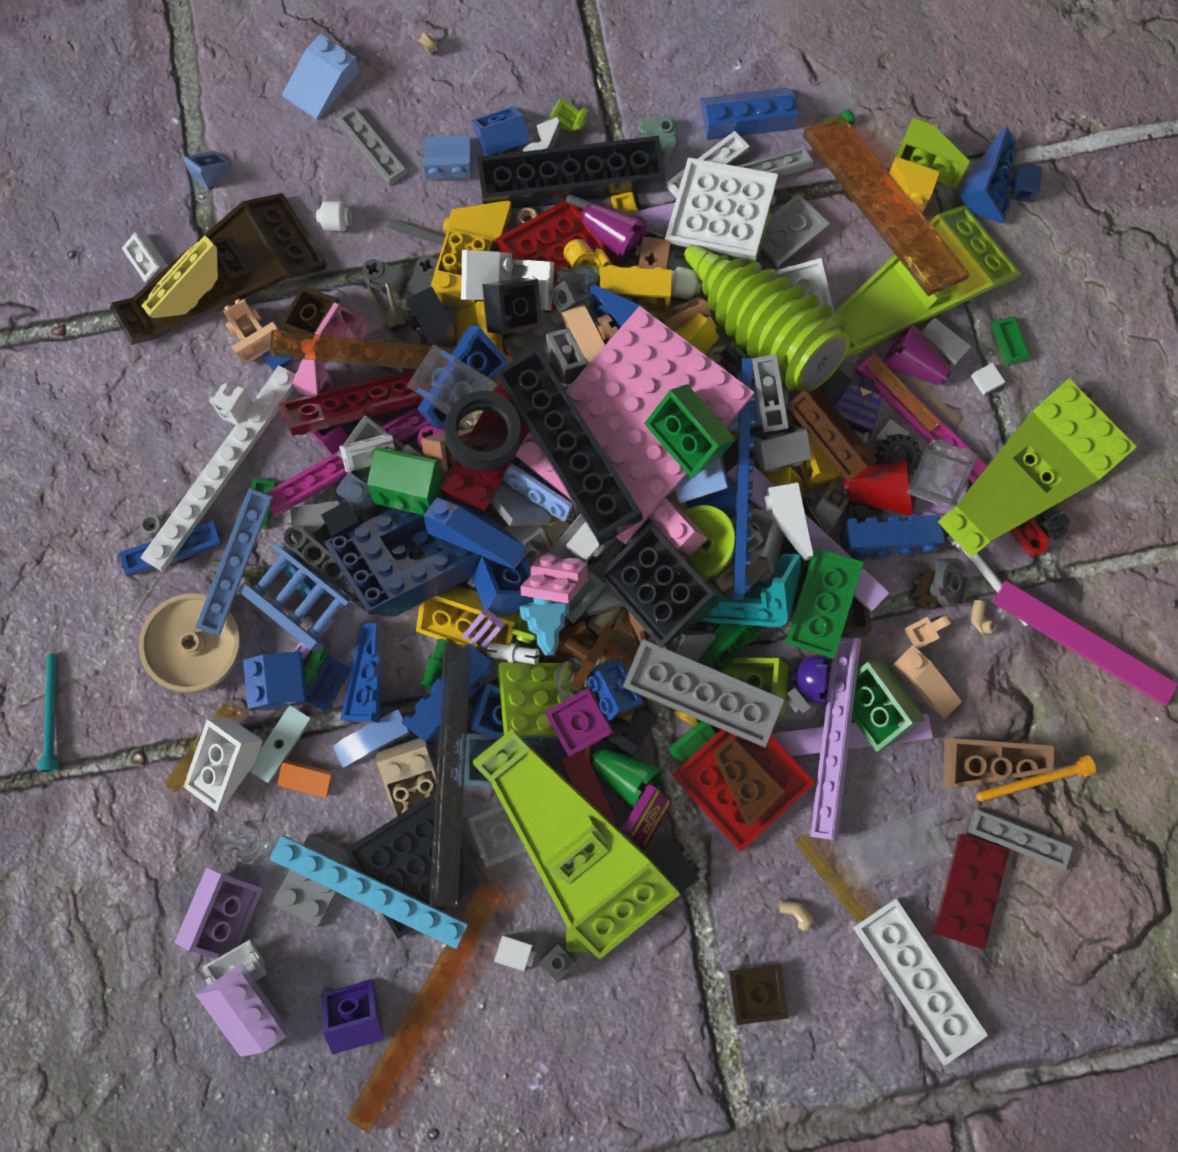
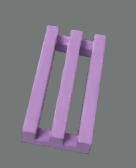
M485 608L465 631L462 638L466 640L469 637L471 639L470 644L474 646L476 643L479 645L477 650L482 652L505 623ZM485 616L489 618L477 634L472 632ZM493 622L497 624L485 640L480 638Z

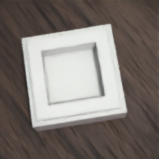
M993 363L971 375V378L983 395L1005 383Z

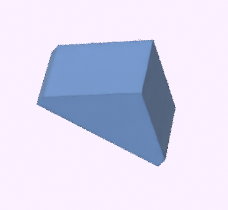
M216 151L185 156L183 160L192 178L208 190L231 167V163Z

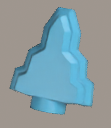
M534 598V602L519 607L522 620L527 621L529 630L536 634L537 644L545 656L555 654L559 644V631L565 626V616L569 614L570 602L562 603Z

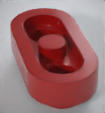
M1033 518L1022 523V529L1015 527L1009 531L1023 550L1031 556L1041 555L1049 546L1047 535ZM1031 541L1036 542L1037 548L1031 546Z

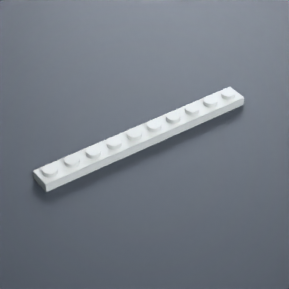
M281 366L276 368L239 422L140 558L144 562L162 572L165 571L279 411V403L285 402L294 390V373Z

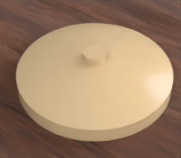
M189 593L177 595L164 601L150 613L141 629L139 636L141 662L152 679L172 691L196 693L210 689L230 674L239 658L241 632L236 618L230 611L220 636L195 628L207 595Z

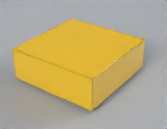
M633 192L610 197L613 209L629 214L638 212Z

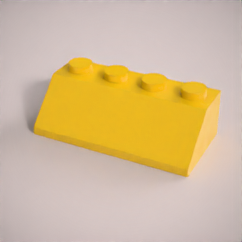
M456 585L421 603L416 632L436 639H444L453 645L464 648L468 643L470 644L471 639L467 637L465 640L462 638V635L484 610L478 592ZM520 609L509 615H496L505 625L490 642L505 645L516 642L517 635L512 634L511 630L516 627ZM485 616L472 632L477 634L489 618ZM493 622L480 638L485 640L497 624ZM475 643L474 647L478 649L479 645ZM487 645V646L482 650V653H483L485 656H487V651L491 652V651H497V650L487 649V647H488V645ZM493 658L501 662H508V660Z

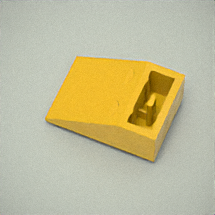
M448 228L430 287H433L442 305L463 309L480 301L461 299L462 250L491 251L492 238Z

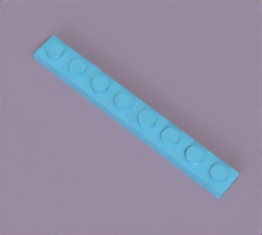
M284 835L280 836L269 859L455 949L458 948L469 924Z

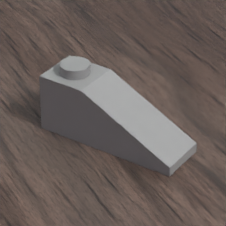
M777 354L752 358L764 432L789 428Z

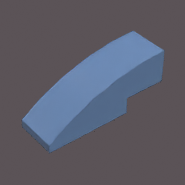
M399 709L380 718L379 723H370L333 745L343 769L411 735L409 729L401 723L404 718Z

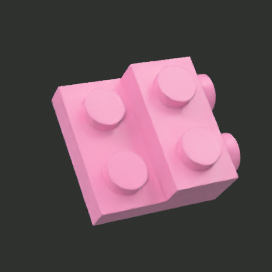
M541 555L531 565V576L521 585V595L569 603L588 581L587 562H583L578 558L562 559L557 555Z

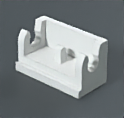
M224 383L214 398L211 397L209 401L222 419L236 425L252 402L245 390L239 386L233 390L231 396H225V391L229 385Z
M389 434L339 446L347 473L371 466L373 453L377 447L395 451L393 437Z
M249 940L204 965L203 972L208 977L205 981L209 985L241 963L244 964L254 980L257 981L267 975L264 959Z

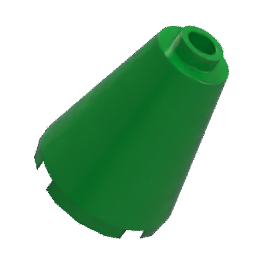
M606 747L602 750L598 749L591 758L593 763L592 769L631 810L636 806L647 785L650 784L657 788L663 776V770L659 766Z

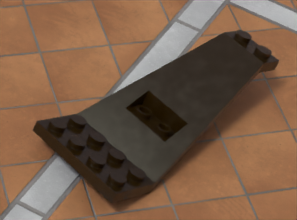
M279 193L242 201L195 242L197 243L204 236H207L217 247L218 279L212 289L207 291L199 299L197 305L186 314L152 318L142 307V304L145 300H148L149 294L156 284L184 253L134 297L111 302L110 310L130 344L135 345L158 338L227 305H231L237 299L242 300L286 279L325 270L327 262L284 194Z

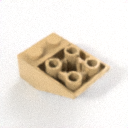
M418 738L376 752V762L395 817L431 794H434L445 814L449 815L427 742Z

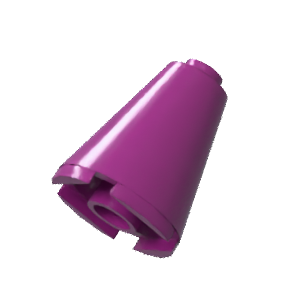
M597 203L587 205L581 214L583 224L624 262L631 257L628 254L630 250L637 249V245L641 243L647 230L644 224H647L648 221L644 218Z
M912 324L899 335L901 338L891 345L883 360L884 364L888 367L934 385L944 384L951 376L949 371L951 366L917 327Z

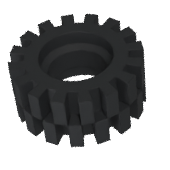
M902 434L889 435L887 439H882L880 441L882 444L876 448L878 450V453H875V457L878 460L876 463L877 465L892 463L890 453L894 448L900 446L907 451L908 473L912 475L914 474L913 471L918 470L920 467L918 463L922 462V458H920L922 450L919 449V443L915 442V439Z

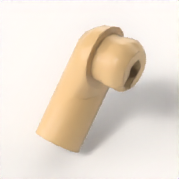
M974 600L971 615L972 624L983 635L994 633L996 631L995 622L988 620L984 616L986 602Z
M780 900L779 913L794 915L798 920V928L800 930L808 931L811 929L814 923L813 915L804 904Z

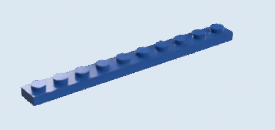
M742 358L740 382L750 389L751 382H756L754 369L752 368V358ZM752 390L754 391V396L739 413L733 600H743L745 592H749L750 577H745L746 568H750L751 553L746 552V544H751V529L747 528V520L752 518V505H748V496L752 497L753 481H748L749 473H753L754 458H749V450L754 449V435H750V427H754L755 413L751 412V405H755L756 390Z

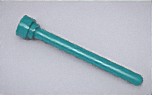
M49 653L46 656L44 748L37 767V771L42 773L59 771V760H57V755H54L57 656L55 653Z

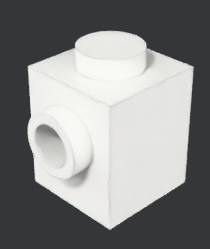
M586 523L581 526L566 545L567 549L583 562H588L592 556L597 558L606 547L604 544L599 546Z

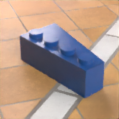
M469 326L417 410L432 426L443 430L447 415L453 404L463 395H467V393L483 390L496 377L495 371L510 362L480 327Z
M939 514L909 516L906 518V521H902L899 516L889 517L882 522H877L876 517L866 518V521L857 523L856 518L848 519L839 532L842 549L853 559L861 558V561L866 560V557L875 556V559H885L890 557V554L898 553L899 556H909L914 554L915 551H923L924 554L934 553L944 543L942 526L938 523L940 520Z
M468 643L447 667L448 675L446 677L442 675L432 685L431 692L433 693L430 696L426 695L424 698H421L415 705L416 713L412 718L406 716L401 723L425 742H434L435 739L439 741L447 732L446 725L451 719L455 721L462 713L463 708L461 706L466 700H472L479 690L477 685L482 679L486 681L494 671L492 668L494 662Z

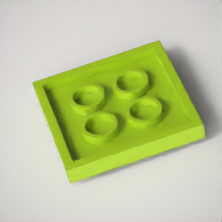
M501 662L497 665L504 735L513 728L521 738H558L545 711L574 696V688L570 686L573 681L571 663H537V665H533L530 663Z

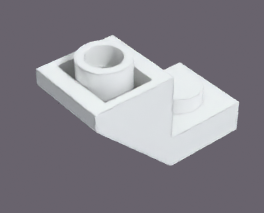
M558 117L544 120L537 125V138L539 142L529 144L523 148V151L553 148L559 135Z

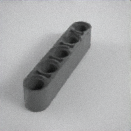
M304 526L289 527L284 533L286 545L337 589L341 588L352 597L351 601L367 613L355 592L348 588V581L342 571L338 576L330 573V564L336 562L325 544ZM294 530L302 533L303 538L299 544L293 542L291 538ZM313 546H317L322 552L319 560L311 557L310 550Z

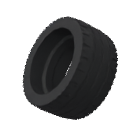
M478 390L467 393V395H463L453 404L445 422L447 447L457 462L466 468L475 471L498 469L513 457L520 443L522 427L519 414L515 406L506 397L496 392ZM475 411H490L500 416L506 423L508 437L499 449L490 452L474 451L466 447L460 440L458 425L467 414Z

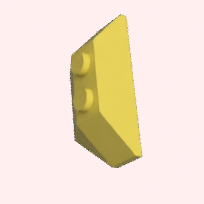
M204 236L199 242L190 247L151 291L148 300H145L142 304V307L150 317L158 318L186 314L197 305L199 299L207 291L212 289L218 279L217 247L207 236Z

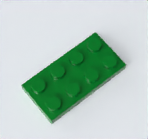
M815 547L785 644L832 659L835 658L864 562Z

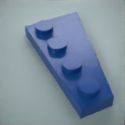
M361 623L340 720L379 723L384 625L379 623Z

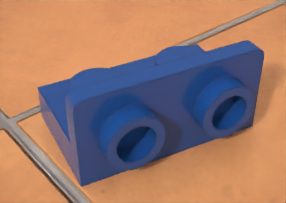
M621 658L596 666L587 677L588 685L594 692L600 709L608 721L613 720L618 714L638 708L644 703L639 694L623 688L628 672Z

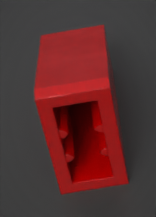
M907 461L868 466L851 481L848 482L844 478L845 493L850 492L852 502L904 515H913V500Z

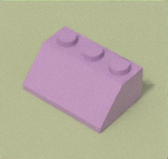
M206 867L174 943L188 951L215 959L240 946L263 888Z
M243 963L196 993L200 1002L240 1057L264 1053L287 1037L286 1023Z

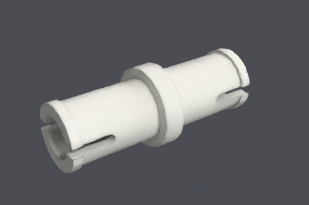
M489 642L487 649L497 650L487 651L488 658L504 659L510 663H516L517 661L537 665L539 661L538 657H531L539 655V649L518 647V644L515 643L505 645Z

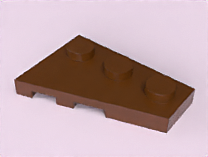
M581 621L559 633V644L554 655L545 656L537 644L529 648L539 649L540 654L531 657H538V663H561L563 658L574 656L562 650L570 635L588 647L593 646L599 636L584 621Z
M729 736L712 755L747 828H749L785 791L732 736Z

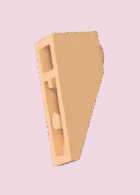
M914 645L908 648L890 666L944 720L962 702L932 662Z

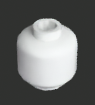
M324 201L320 209L316 211V220L318 223H321L325 231H345L352 223L351 208L347 207L343 201Z
M677 267L675 271H672L671 295L673 297L691 300L695 293H700L702 281L697 279L696 272L693 269Z

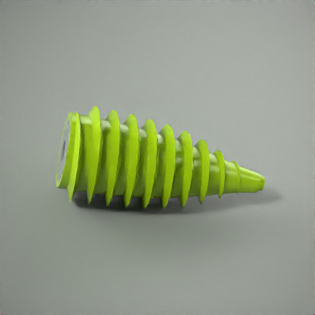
M698 245L687 247L684 255L687 262L696 272L697 279L703 282L702 290L704 295L708 297L710 310L716 313V320L720 326L725 327L727 336L735 340L736 344L747 353L749 358L777 354L782 385L791 392H802L805 389L810 392L831 377L844 360L850 346V336L845 332L846 319L843 315L833 316V310L830 305L824 304L819 306V298L816 295L806 296V290L803 286H792V281L789 277L783 276L778 278L775 269L770 268L762 271V265L758 262H752L745 266L743 258H736L730 261L727 255L718 256Z

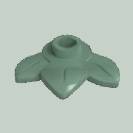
M664 116L660 119L649 118L642 121L637 127L643 133L642 137L659 136L662 156L664 158L669 157L677 145L674 135L677 133L678 126L675 119L670 116ZM665 124H669L670 128L663 129L662 126Z

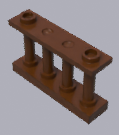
M819 387L810 392L805 389L786 405L848 482L877 460L875 455Z

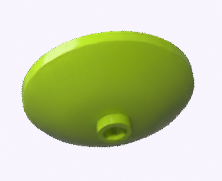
M708 505L695 506L686 510L685 514L708 539L691 556H687L707 578H711L724 570L731 561L736 549V530L731 519L723 511ZM711 543L710 548L706 550V545Z

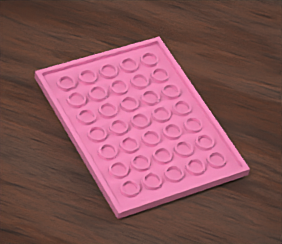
M641 306L635 310L566 390L642 512V521L616 536L626 545L649 520V517L663 499H667L687 475L644 424L668 391L688 384L726 428L754 396V391ZM529 432L516 457L571 500L532 434Z

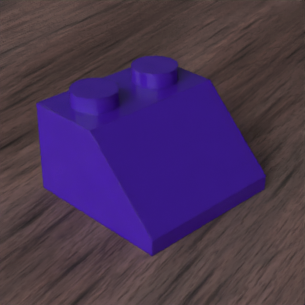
M372 979L321 993L323 1034L332 1055L384 1040L382 1016Z

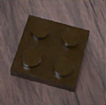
M781 964L728 971L736 1025L789 1018Z

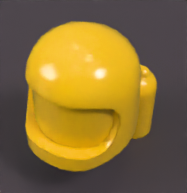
M581 239L570 241L564 249V257L570 263V268L573 272H581L590 267L600 275L601 267L611 265L610 259L602 249L597 248L593 252L588 244Z

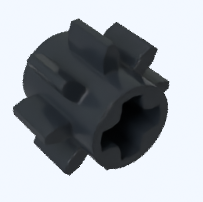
M1051 508L1039 517L1041 522L1038 525L1048 538L1053 536L1057 540L1069 532L1066 527L1070 525V522L1064 512L1060 510L1054 512Z

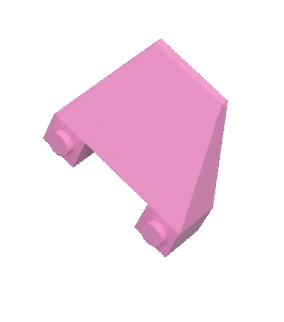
M334 302L310 340L299 369L295 374L293 384L298 393L309 396L332 390L334 383L325 365L341 339L359 347L370 329L366 317Z

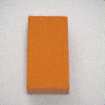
M284 759L281 764L277 786L326 798L329 794L333 772Z

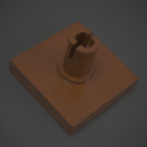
M605 625L595 644L590 647L570 635L562 650L581 659V663H583L572 681L571 687L578 691L580 690L615 629Z

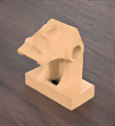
M237 299L235 305H227L223 312L229 321L225 324L232 336L237 334L241 340L234 344L232 348L242 364L246 365L284 342L273 322L262 328L258 323L261 318L255 308L249 309L244 299L242 301ZM256 328L257 331L255 333L251 334L248 337L244 336L246 333Z

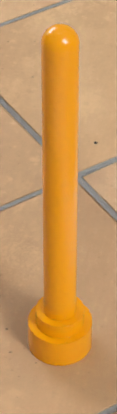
M1090 755L1082 756L1073 765L978 792L976 798L978 801L983 802L1076 774L1078 776L1083 775L1084 777L1096 774V766Z

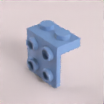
M468 136L427 137L425 139L423 167L426 180L471 178L470 139Z

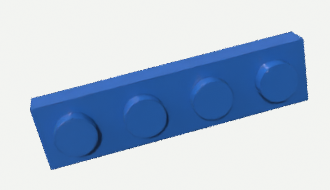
M211 521L196 526L170 563L222 546L216 523ZM151 542L119 552L127 577L155 568L140 558Z

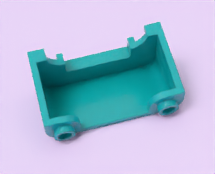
M784 554L780 556L776 562L778 576L773 579L772 584L761 585L756 583L749 589V592L744 594L743 600H733V597L725 596L700 621L770 627L785 625L791 614L800 576V554Z

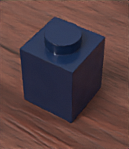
M1019 163L1012 177L1013 184L1010 199L1033 202L1040 191L1041 166H1034L1031 163Z

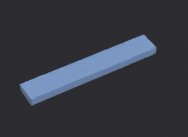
M252 488L248 489L195 628L217 636L221 635L273 496Z

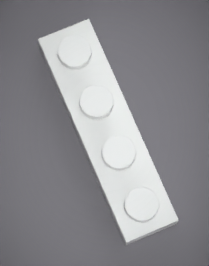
M734 131L698 159L731 165L747 153L750 146ZM685 169L666 182V188L676 198Z

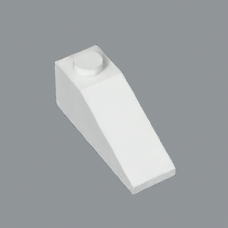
M799 483L768 488L766 496H763L765 510H769L771 519L804 561H809L813 557V551Z

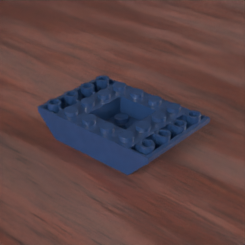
M392 508L324 542L363 607L370 615L396 617L472 578L482 557L428 534L423 515ZM415 554L423 555L419 560L410 559Z

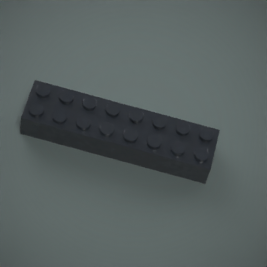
M659 136L477 157L483 204L510 201L512 209L561 203L566 200L568 195L589 200L611 197L627 192L639 194L664 191L666 175Z
M537 346L495 371L500 384L599 546L642 521V512L539 347Z

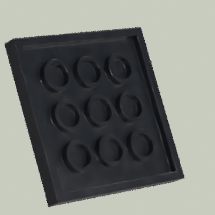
M434 794L426 797L345 849L356 870L442 911L487 883ZM384 915L397 939L414 930Z

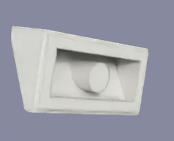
M135 232L122 247L145 283L152 281L168 267L146 234Z

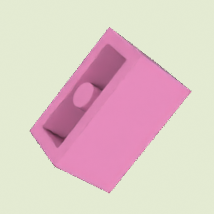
M666 498L663 499L649 517L677 550L689 556L708 539L677 504Z

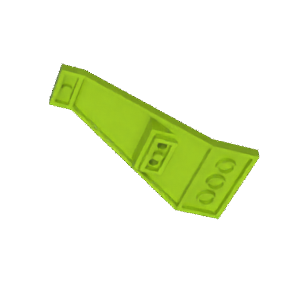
M966 205L937 214L834 312L835 315H843L846 319L845 332L850 336V346L845 358L901 333L910 324L916 326L982 293L1016 280L1021 273Z
M1069 378L1029 414L957 505L944 515L938 523L972 558L992 540L1100 480L1137 446ZM1031 455L1035 458V462L1028 464L1025 458ZM1050 473L1052 478L1046 482L1042 479V475Z
M513 728L473 760L474 766L491 782L568 929L599 960L680 895L674 884L648 856L539 756Z

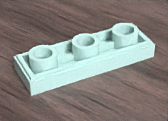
M289 705L261 747L256 762L249 772L270 784L280 769L283 760H286L312 719ZM283 741V747L277 749V743Z

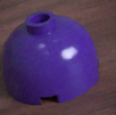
M813 654L806 657L800 663L799 669H794L793 684H797L798 692L805 700L816 704H827V700L824 698L825 694H828L831 666H828V660L832 661V658Z

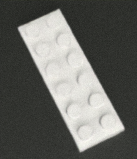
M893 899L853 926L854 931L943 1065H947L988 1036L897 899Z

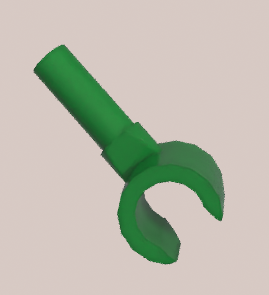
M847 109L840 115L822 118V123L842 121L844 127H851L855 124V116L851 110Z

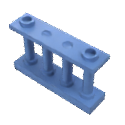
M274 544L272 548L281 554L257 585L254 584L251 587L243 583L237 591L307 648L319 654L325 646L318 641L320 633L343 604L351 610H354L356 606L350 602L352 597L341 588L337 592L295 558L297 554L287 545L282 548ZM290 561L299 570L279 595L269 601L264 597L266 594L265 590L287 562ZM306 576L310 577L317 583L293 614L286 615L282 611L284 608L283 604ZM324 590H326L335 597V600L315 625L306 631L300 626L302 623L301 619Z

